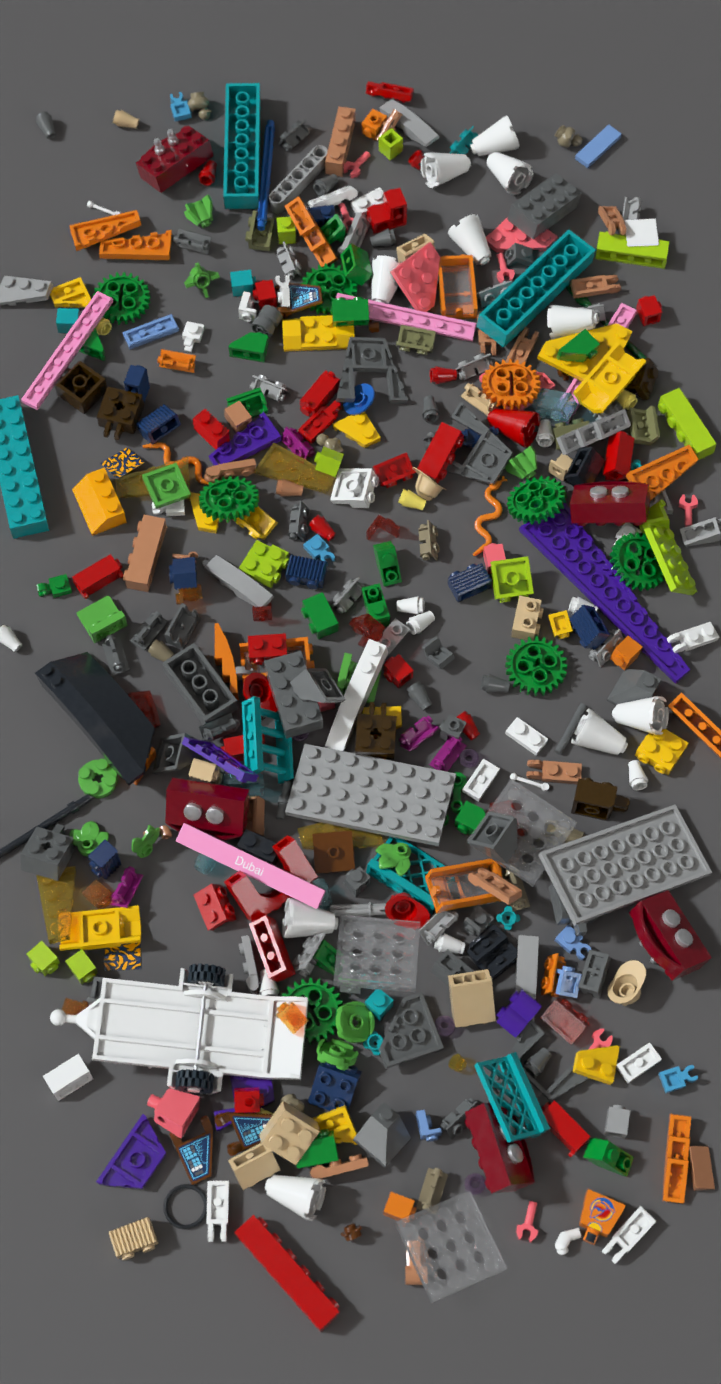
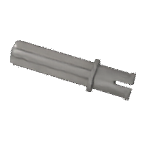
M370 901L369 904L330 905V912L334 913L335 916H369L370 918L372 915H386V903H371Z

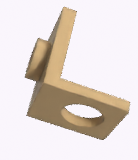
M561 454L556 461H550L548 472L564 481V477L573 459Z

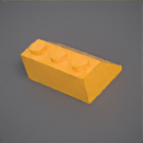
M105 467L88 473L72 489L92 536L127 523L124 510Z

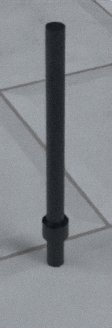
M87 794L75 802L72 801L67 804L68 807L36 827L47 829L71 813L75 814L80 811L79 808L92 801V799ZM36 827L0 849V858L27 842Z

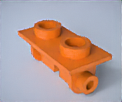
M161 349L157 363H159V367L194 373L196 355Z
M559 953L547 956L545 960V973L541 981V995L551 993L550 996L559 997L556 994L559 979L557 978L559 973H556V968L562 969L563 966H566L565 958L558 956Z

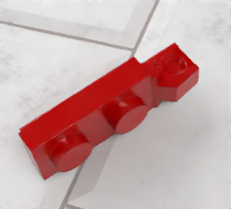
M368 81L366 94L371 96L379 95L386 99L394 98L401 102H410L414 89L385 82L379 84Z
M335 400L329 407L327 405L321 406L298 429V433L312 444L317 439V436L322 434L338 417L337 413L341 410V404Z

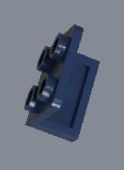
M321 1062L309 1096V1103L329 1111L346 1105L349 1111L362 1071L353 1065L349 1066L347 1070H340L336 1065Z

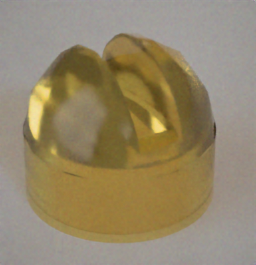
M460 1054L453 1055L449 1061V1068L456 1072H462L467 1066L465 1058Z

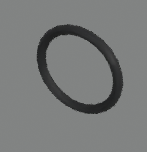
M183 1184L173 1188L164 1201L166 1219L170 1224L179 1229H191L198 1226L207 1214L206 1195L200 1188L191 1184ZM185 1188L198 1192L204 1203L201 1217L196 1222L188 1225L175 1222L168 1212V1203L171 1196L178 1190Z

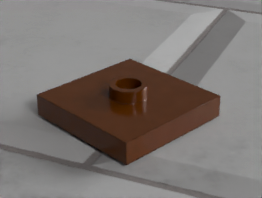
M352 830L312 834L315 873L355 869Z

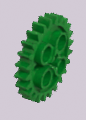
M325 263L324 268L318 265V270L312 267V273L306 272V277L302 278L303 283H300L320 286L322 288L323 303L310 307V311L316 309V314L322 311L324 316L327 312L332 315V301L337 297V293L357 296V284L345 277L344 269L341 270V265L334 268V263H332L331 267H328L327 263Z
M116 272V277L109 274L110 279L103 278L104 283L98 282L99 288H94L95 293L93 296L98 291L113 298V303L111 304L113 306H110L104 314V318L110 319L111 324L115 320L118 322V325L121 324V321H124L127 325L128 320L134 323L135 317L141 319L140 313L145 315V309H149L148 303H151L150 291L148 290V285H145L144 280L139 281V276L133 278L132 273L126 276L125 272H123L122 276H119V273ZM122 286H124V289H123V294H124V295H123V296H122V293H121V288H122ZM121 298H122V310L119 311V310H120V301H121Z
M231 476L228 479L222 477L221 481L215 479V483L208 482L209 487L204 486V491H200V509H202L203 514L206 513L207 518L212 516L213 521L219 518V522H222L223 519H226L227 523H229L230 519L237 522V518L243 520L244 515L250 516V512H255V508L258 507L259 493L256 485H252L251 481L246 482V478L239 480V476L235 479H232Z
M540 476L537 480L536 477H533L532 481L526 479L525 484L520 482V487H514L515 492H510V497H507V507L512 518H517L518 522L523 520L524 524L530 521L531 525H533L534 521L540 524L542 519L547 522V517L549 516L554 518V513L559 514V509H563L564 503H567L564 485L561 484V481L557 482L556 478L550 480V476L546 479Z
M638 532L634 536L632 533H629L627 536L623 535L611 548L613 551L610 553V556L613 558L609 562L615 564L611 569L617 570L615 576L620 575V582L625 580L626 587L631 584L632 590L638 587L639 591H642L644 588L648 591L651 588L654 589L665 578L648 539H646V534H643L641 537Z
M538 636L535 637V641L528 637L527 642L521 639L520 645L515 643L514 649L509 650L510 655L506 657L508 662L505 663V668H508L506 675H510L509 681H515L513 687L520 686L519 692L526 689L527 695L533 691L534 696H537L538 692H541L544 696L545 690L552 693V687L558 689V683H563L564 679L562 677H566L567 673L564 671L567 670V664H564L567 658L562 657L564 651H558L559 645L553 647L552 640L549 643H545L546 638L544 637L542 641H539ZM535 652L537 655L530 656L528 653ZM550 661L554 665L549 666L546 665L545 662ZM519 667H526L528 670L521 671ZM541 676L544 680L539 681L535 677Z
M312 978L309 979V983L301 979V985L294 982L295 988L287 987L289 994L282 993V997L304 996L308 998V1005L311 1010H314V1015L320 1023V1026H317L311 1013L307 1012L306 1021H310L312 1026L305 1030V1039H308L309 1045L312 1044L313 1039H316L317 1043H319L320 1037L327 1041V1034L329 1033L334 1036L333 1028L337 1029L338 1007L343 1005L341 1000L336 1001L339 999L340 994H333L335 987L333 986L328 989V982L321 985L320 979L316 983H313ZM312 994H318L320 996V998L317 1001H311L309 999V997ZM322 1011L330 1013L329 1017L325 1019L321 1018L319 1014Z

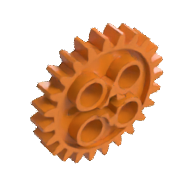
M509 359L508 363L502 360V364L495 362V367L490 365L489 370H485V375L482 376L481 388H483V394H486V399L491 398V404L497 402L496 407L503 405V409H506L507 406H510V409L513 410L514 406L520 409L521 405L527 407L528 402L532 404L533 399H537V395L540 393V376L536 375V370H531V365L525 367V362L519 364V360H516L515 363H512V360ZM510 373H512L513 396H510Z

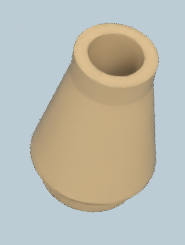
M116 110L113 123L119 127L137 129L139 119L123 110Z

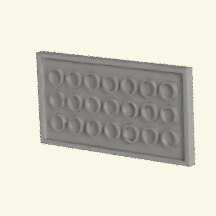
M304 744L285 815L439 846L456 780V773Z
M676 804L542 851L538 855L574 926L667 890H672L710 876L712 873Z

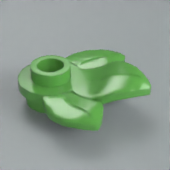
M89 821L82 826L81 830L72 829L70 837H73L74 845L78 847V851L88 857L104 840L108 841L109 833L99 832L97 823Z
M148 825L143 838L138 837L132 840V851L137 853L138 857L144 858L151 854L152 846L159 837L160 828L155 829L153 826Z
M385 843L376 849V852L381 855L379 869L395 867L399 876L407 873L410 868L409 857L411 855V848L407 844L396 843L393 845Z

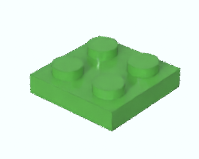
M177 463L142 474V479L156 509L191 496Z

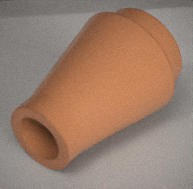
M286 479L278 480L276 494L280 495V497L302 496V485Z

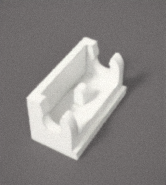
M79 1054L43 1076L57 1101H60L93 1080L91 1073Z

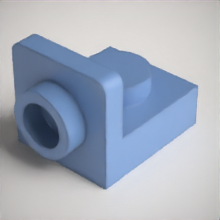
M563 966L562 969L556 968V973H559L556 994L577 998L578 985L582 974L574 972L575 968Z
M425 1110L416 1111V1120L421 1140L426 1139L427 1142L439 1139L438 1136L442 1135V1128L429 1130L432 1127L430 1115H426Z

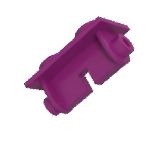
M285 427L281 437L283 443L304 464L308 456L311 458L315 455V449L307 441L302 443L304 438L296 429Z
M430 716L422 717V719L414 724L417 731L410 727L400 735L398 739L401 743L400 747L408 751L416 749L421 742L433 736L439 727L431 724L433 720Z
M450 736L429 765L436 770L448 772L467 745L461 742V737L456 739Z
M131 866L126 868L121 878V883L118 884L115 892L112 894L110 905L128 908L144 875L136 874L135 868Z

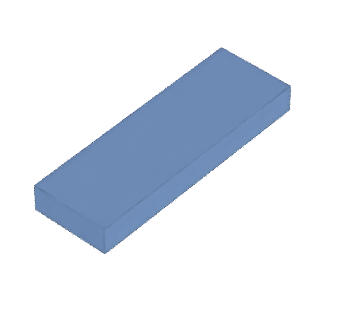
M607 125L575 155V159L589 168L621 138L622 134L612 126Z
M170 314L123 332V336L129 349H133L178 332L179 327L173 315Z

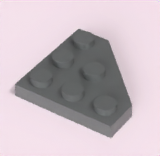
M422 992L402 999L379 1048L386 1069L444 1049Z

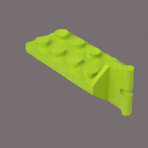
M661 499L649 508L647 522L639 525L642 534H646L670 591L693 595L697 592L695 581L690 576L688 565L682 558L681 549L675 542L674 533L670 529V520L664 509L666 503Z

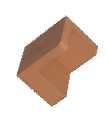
M240 401L224 409V417L235 433L247 428V425L252 421L251 415Z

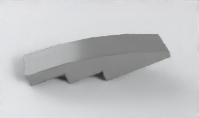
M391 99L379 107L380 112L387 115V117L390 116L393 109L403 114L396 126L404 131L405 136L427 147L439 138L438 134L422 119L397 101Z
M622 409L556 439L562 454L565 455L628 428L631 424L625 409Z
M716 517L681 528L680 532L685 547L721 541V519L716 520Z
M217 555L204 567L208 574L219 579L220 583L234 591L237 597L260 610H263L274 598L259 583Z
M519 935L515 991L519 992L523 989L536 1000L539 936Z

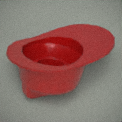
M258 672L249 674L244 680L243 696L245 699L248 700L253 696L259 697L261 708L277 712L268 679Z
M393 894L385 905L386 916L409 931H419L430 920L428 909L417 902L410 894Z

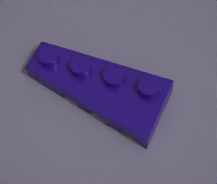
M262 412L256 421H251L246 429L241 433H236L231 441L225 442L211 453L209 460L213 466L241 461L282 441V438L267 415Z
M184 737L181 743L223 768L226 772L235 775L236 779L240 782H256L259 776L213 742Z

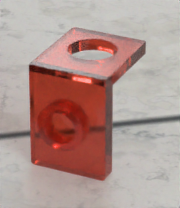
M378 515L366 531V539L370 540L379 527L398 538L400 527L393 520Z
M272 600L267 606L252 607L253 621L272 620Z

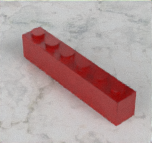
M253 1214L234 1232L235 1235L320 1332L323 1331L340 1314L338 1310L340 1306L332 1297L328 1299L323 1294L325 1291L323 1286L318 1281L314 1283L308 1277L311 1275L308 1269L303 1264L299 1266L294 1261L297 1257L289 1248L285 1251L280 1245L282 1240L275 1232L271 1235L266 1229L268 1227L267 1223L261 1217L257 1219Z

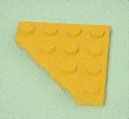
M617 323L588 330L600 345L597 350L598 354L591 360L588 358L585 362L563 361L556 358L559 349L579 333L546 341L537 359L582 382L616 342L620 343L624 349L633 331Z

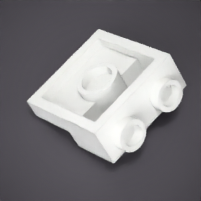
M339 468L330 500L333 504H350L352 508H369L370 503L374 502L375 495L373 491L374 487H377L379 484V478L373 469Z

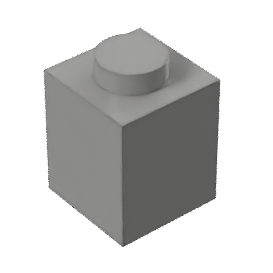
M622 1105L609 1107L604 1135L625 1139L628 1131L630 1110H626L625 1106Z

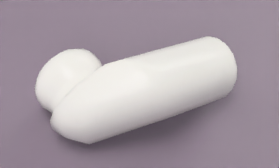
M579 1228L567 1230L559 1234L555 1242L558 1254H567L569 1251L567 1247L570 1241L581 1238Z

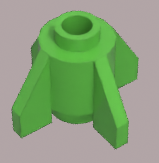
M206 195L194 203L185 204L187 210L184 214L188 220L198 227L202 226V228L211 225L213 217L210 195Z
M197 262L184 284L186 288L192 286L201 288L205 298H207L209 295L206 287L209 285L210 280L220 278L218 272L208 271Z
M532 445L509 460L505 467L507 472L521 479L525 477L530 479L536 474V451Z

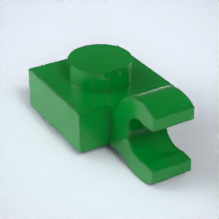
M67 574L48 578L49 584H37L39 597L52 593L53 598L72 593Z

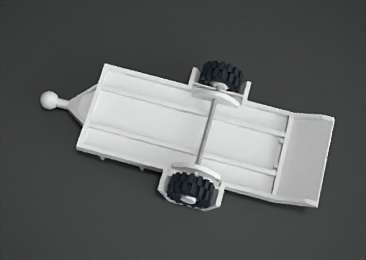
M198 963V965H190L189 971L181 968L179 986L103 978L101 995L98 1000L77 1015H69L61 1009H56L51 1013L50 1020L56 1026L63 1025L65 1022L75 1023L95 1040L92 1061L110 1062L114 1065L120 1063L148 1066L150 1069L152 1067L169 1069L168 1087L190 1094L210 1095L221 1091L223 1075L259 1079L301 1080L308 998L274 997L232 992L234 974L225 975L226 970L221 968V966Z

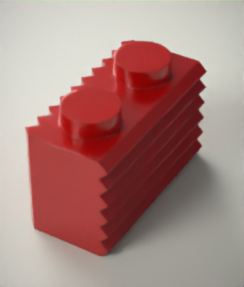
M207 409L202 410L192 419L194 430L215 450L225 442L230 441L227 427L219 423V420L214 418Z

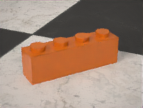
M681 692L668 705L669 710L721 759V730Z

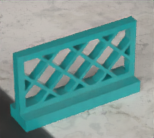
M389 837L385 843L391 844L394 840L397 843H405L411 848V853L416 854L418 860L410 861V866L419 864L421 873L411 874L409 869L407 875L399 876L396 873L395 867L392 870L390 868L379 869L378 860L381 855L378 853L368 863L366 873L397 893L410 894L433 915L435 907L425 879L428 872H424L423 864L430 863L434 868L445 867V865L404 839ZM422 877L424 885L416 886L413 884L412 878ZM454 877L446 882L448 889L454 884Z
M516 1052L510 1053L505 1057L478 1062L474 1065L508 1143L529 1137L535 1138L550 1129ZM483 1067L491 1071L490 1076L485 1073ZM496 1075L502 1079V1084L494 1080ZM492 1087L500 1091L499 1096L494 1093ZM504 1094L511 1099L510 1104L503 1100ZM501 1106L508 1110L507 1115L502 1112ZM512 1114L519 1118L518 1123L511 1119ZM510 1125L517 1130L514 1136L509 1128Z

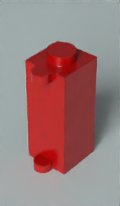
M325 370L300 399V410L304 415L312 416L321 406L327 405L338 392L340 379L332 371L327 372Z
M619 431L609 436L603 472L606 480L620 481L626 478V474L630 472L635 438L626 432Z
M110 554L72 576L73 582L82 597L87 599L91 594L118 578H123L124 574L121 571L123 567L117 558L114 559Z
M556 1101L551 1104L547 1102L541 1108L550 1127L549 1130L570 1150L568 1153L570 1157L575 1155L589 1141L591 1136Z

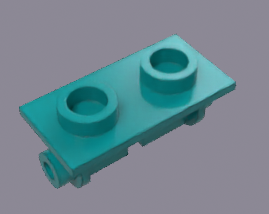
M474 126L469 130L465 129L460 134L461 140L459 142L456 140L449 147L451 149L449 154H467L469 149L465 145L471 149L472 140L479 136L476 132L471 131Z

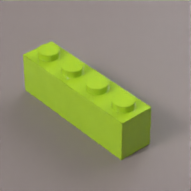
M600 231L595 259L665 269L669 241L658 239L659 245L627 247L626 234L610 235L608 232Z
M677 388L660 396L658 409L667 418L668 425L675 430L678 440L683 442L685 446L690 445L699 460L713 454L717 444L681 389Z

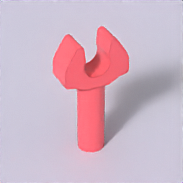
M366 151L355 162L347 161L344 164V174L348 170L353 169L350 173V178L358 177L360 175L359 167L371 156L370 153Z
M340 203L338 206L344 219L343 223L346 226L345 233H348V225L352 224L354 218L350 217L345 203Z
M499 253L497 258L501 271L497 272V280L502 283L504 276H508L509 280L513 283L515 272L513 269L507 268L504 254Z
M684 494L679 500V508L685 510V527L692 525V509L697 508L698 505L695 495H692L691 503L685 501Z
M604 1028L596 1030L592 1035L594 1043L589 1049L610 1047L613 1036L608 1037L606 1041H601L600 1036L603 1034Z
M529 1201L525 1223L517 1226L516 1234L518 1240L521 1239L524 1230L530 1232L529 1243L537 1236L538 1230L533 1226L537 1208L536 1202Z

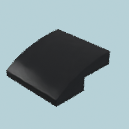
M495 924L464 948L465 952L480 970H489L492 981L517 962L518 950L508 941V937Z

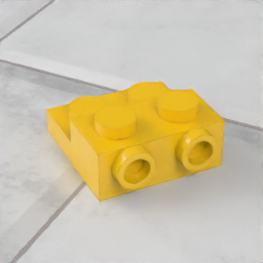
M662 729V735L651 733L646 735L636 750L635 756L640 762L653 766L657 772L669 775L689 743L667 729Z

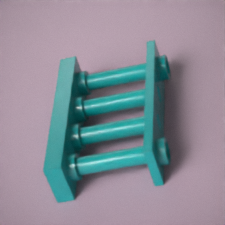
M253 696L242 702L245 766L256 774L264 770L277 773L279 784L293 779L292 737H285L278 711L275 712L261 708L259 697ZM261 716L275 719V729L262 726ZM262 734L276 737V747L263 744ZM263 752L277 755V765L263 762Z

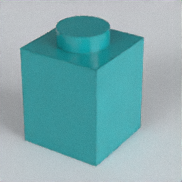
M251 270L230 272L233 297L243 296V292H249L252 295L256 277L252 276Z
M57 309L56 326L58 333H68L80 316L79 309Z
M378 987L365 1001V1005L368 1011H371L374 1017L381 1021L393 1007L394 1000Z

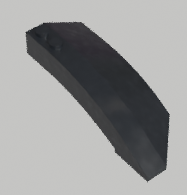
M88 652L51 661L35 672L41 686L70 716L106 759L108 764L128 785H131L145 774V764L147 758H149L152 746L151 739L155 734V728L128 694Z

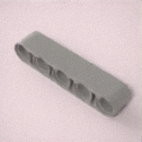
M318 145L314 147L270 193V209L273 213H282L286 209L285 205L297 198L325 168L328 152L325 146Z

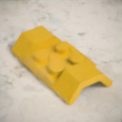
M332 315L282 319L284 352L347 349L350 337H354V326L333 327Z
M616 342L575 389L573 394L581 405L593 413H603L635 378V375L644 366L646 360L633 358L623 350L620 343Z
M139 905L128 906V908L118 907L59 914L60 951L119 947L121 944L137 943L142 940Z

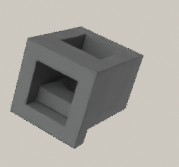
M359 866L356 870L354 868L351 869L342 882L357 897L371 885V877Z

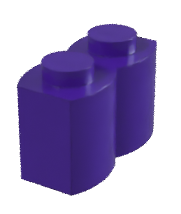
M523 989L519 992L517 990L514 991L509 998L511 1002L506 1007L502 1006L496 1013V1022L515 1038L542 1007L539 1002Z

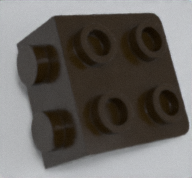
M643 358L646 360V363L625 390L635 389L642 400H649L655 380L658 377V369L650 358Z

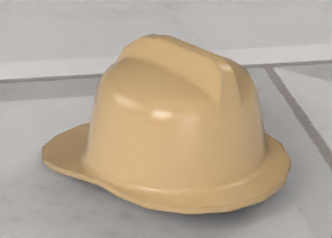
M412 467L418 474L415 488L420 497L431 501L438 496L442 489L446 490L425 473Z
M631 960L621 965L608 988L610 1000L627 1006L628 1004L635 1003L640 998L641 987L646 978V968L641 962Z

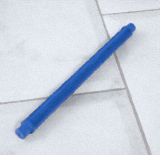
M268 120L265 126L257 214V229L260 231L265 230V225L267 224L275 132L273 120Z

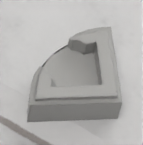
M244 666L235 667L238 680H243L242 675L256 672L253 668L245 670Z

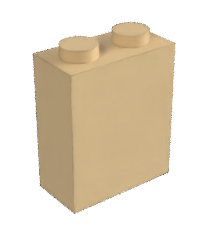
M488 969L448 976L455 1027H467L469 1025L486 1024L496 1021L492 979Z

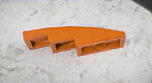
M298 196L286 204L287 212L300 235L305 239L311 252L314 253L320 266L324 268L325 263L329 266L337 261V256L302 199Z
M215 623L216 666H222L223 682L230 683L231 693L236 700H239L233 656L219 623Z
M671 1113L669 1116L663 1201L684 1203L689 1163L691 1116Z

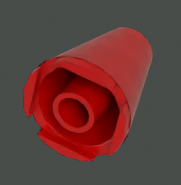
M494 409L489 412L487 421L489 426L498 428L500 433L522 447H529L537 435V432L534 431L536 426L539 427L540 416L534 411Z

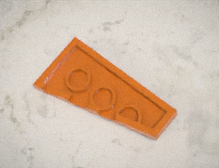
M134 210L69 225L75 249L79 251L141 226L138 211Z
M167 230L164 234L150 233V236L145 237L135 235L126 240L122 237L101 241L99 257L100 259L170 260L172 230Z
M687 445L628 472L626 477L629 482L649 484L651 501L695 465L699 459L691 446Z

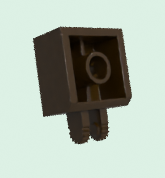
M78 361L71 369L67 367L64 371L66 375L64 377L61 376L55 385L57 395L83 414L107 390L106 379L81 361Z
M107 387L97 415L98 425L105 428L104 437L108 438L112 429L116 430L114 433L115 440L120 439L122 432L135 433L136 424L139 422L144 408L142 394Z
M370 702L369 714H358L355 755L394 759L397 716L386 715V703L381 705V715H374L375 704ZM378 734V739H374L372 735Z
M579 778L571 814L606 821L610 818L612 811L626 812L630 801L626 796L617 795V786H613L612 783L594 782L590 778Z

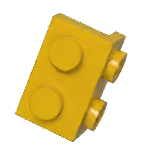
M259 506L255 508V512H250V516L244 515L243 520L237 518L236 522L240 527L249 529L248 533L256 540L258 538L265 540L278 523Z

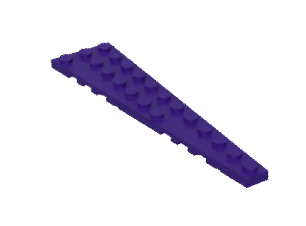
M564 503L563 509H559V514L554 513V518L547 517V522L542 519L540 524L534 521L533 525H531L530 521L519 527V531L597 606L610 621L626 636H630L643 646L641 651L675 684L689 673V667L678 653H674L671 643L659 631L657 624L650 619L648 612L645 608H642L630 588L626 587L625 581L620 582L621 576H615L617 571L611 569L613 565L606 559L601 549H598L592 537L586 533L583 526H578L577 523L571 522V511L566 503Z

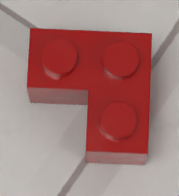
M400 188L383 192V203L367 208V219L373 234L383 232L386 229L390 230L407 225V202Z

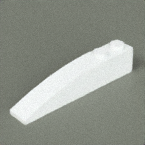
M371 639L368 640L344 694L346 700L341 702L325 748L345 750L357 724L358 714L362 713L388 655L386 645Z

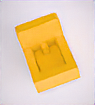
M567 610L548 615L554 637H559V639L570 637L569 633L573 632V628L571 627Z

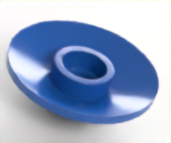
M364 383L354 387L355 401L343 402V408L349 415L361 414L371 406L375 398V390L371 385Z

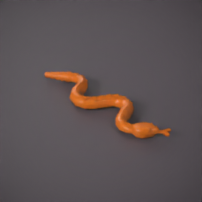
M155 442L152 445L150 443L142 446L143 448H162L164 450V464L166 466L174 464L171 462V450L167 444ZM190 456L176 462L179 469L188 464H194L196 480L200 484L209 485L202 478V463L199 459Z
M504 476L502 480L496 481L495 485L490 484L485 490L484 496L495 507V512L481 515L476 519L475 529L486 539V542L473 553V556L483 552L484 546L492 543V536L482 527V523L495 520L502 514V505L491 496V491H496L500 488L503 481H507V479H504Z

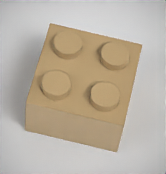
M283 1101L261 1131V1144L296 1165L320 1132L318 1122Z

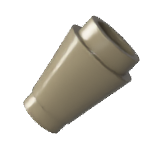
M157 639L148 650L152 657L163 662L175 655L163 641H158Z

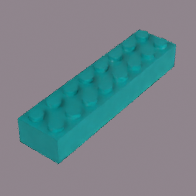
M226 83L223 187L225 209H258L260 83Z
M568 229L479 314L476 327L502 347H505L570 284L571 280L580 275L593 262L596 249Z
M18 395L0 399V486L13 539L50 531Z

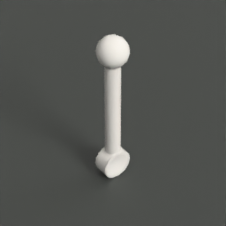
M92 201L87 203L89 208L94 207L111 215L120 214L119 211L113 212L95 205Z
M515 773L510 775L512 781L525 782L540 787L543 791H548L549 784L547 783L540 784L519 777Z

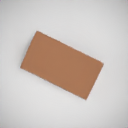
M257 795L249 797L248 823L245 830L247 829L260 836H264L265 800Z
M689 1146L688 1156L693 1190L715 1189L709 1147Z

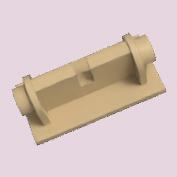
M468 383L464 389L466 391L461 397L488 416L490 411L498 408L496 407L497 402L491 404V398L486 399V394H483V391L474 386V384Z

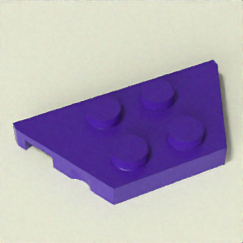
M144 1114L141 1115L96 1182L99 1185L143 1190L166 1156L164 1148Z

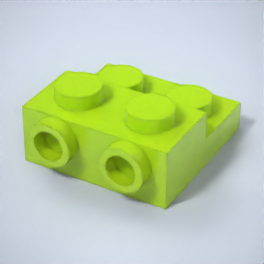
M256 540L238 569L253 580L271 588L274 583L279 581L283 568L286 569L288 567L289 552L273 544L268 546Z
M528 556L490 562L495 600L499 599L500 603L511 601L512 597H518L519 599V596L529 597V595L534 594Z

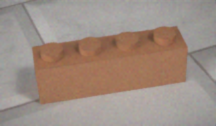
M338 107L325 160V173L327 175L343 176L344 164L347 160L356 122L355 109Z
M143 515L142 521L138 522L137 532L139 533L137 537H134L133 554L130 553L128 557L129 568L124 571L123 581L126 582L127 588L149 592L167 529L165 518Z

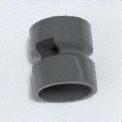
M264 305L251 324V329L254 333L260 332L268 335L269 339L274 333V329L282 321L283 316L275 307Z

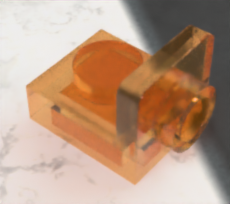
M197 584L196 588H181L179 593H176L177 605L184 604V600L193 602L203 599L201 584Z
M97 879L82 892V895L98 910L106 908L112 901V892L106 889Z
M65 998L62 1010L66 1014L77 1015L86 1009L89 1004L87 1001L79 1002Z
M283 1002L276 1009L278 1012L275 1014V1017L293 1035L309 1021L293 1002Z

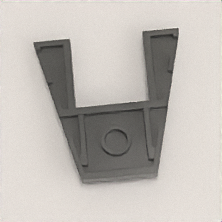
M350 337L336 402L355 401L353 372L387 373L389 404H407L408 397L404 393L402 381L399 380L398 371L393 364L386 339Z
M460 402L451 418L481 436L463 465L453 461L446 470L448 473L495 485L513 456V452Z
M530 1020L510 1053L516 1052L519 1059H521L545 1033ZM573 1063L545 1090L524 1069L540 1107L589 1078L573 1073ZM496 1075L494 1080L502 1084V1079ZM492 1087L494 1093L499 1096L500 1091ZM504 1094L503 1100L510 1104L511 1099Z

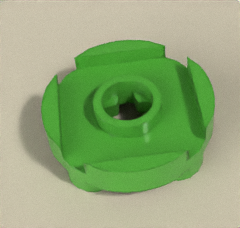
M105 759L92 760L86 763L78 773V782L83 793L99 799L109 796L114 791L118 781L117 772ZM96 775L103 776L100 783L97 781L93 782Z
M359 1001L349 1002L340 1006L336 1015L337 1035L350 1043L364 1042L374 1031V1015L371 1011H368L364 1003ZM354 1017L358 1021V1025L355 1026L352 1023Z
M322 1039L319 1041L316 1050L318 1061L336 1065L340 1070H347L349 1066L354 1065L358 1057V1051L354 1052L351 1044L338 1039H332L331 1042H326V1039Z

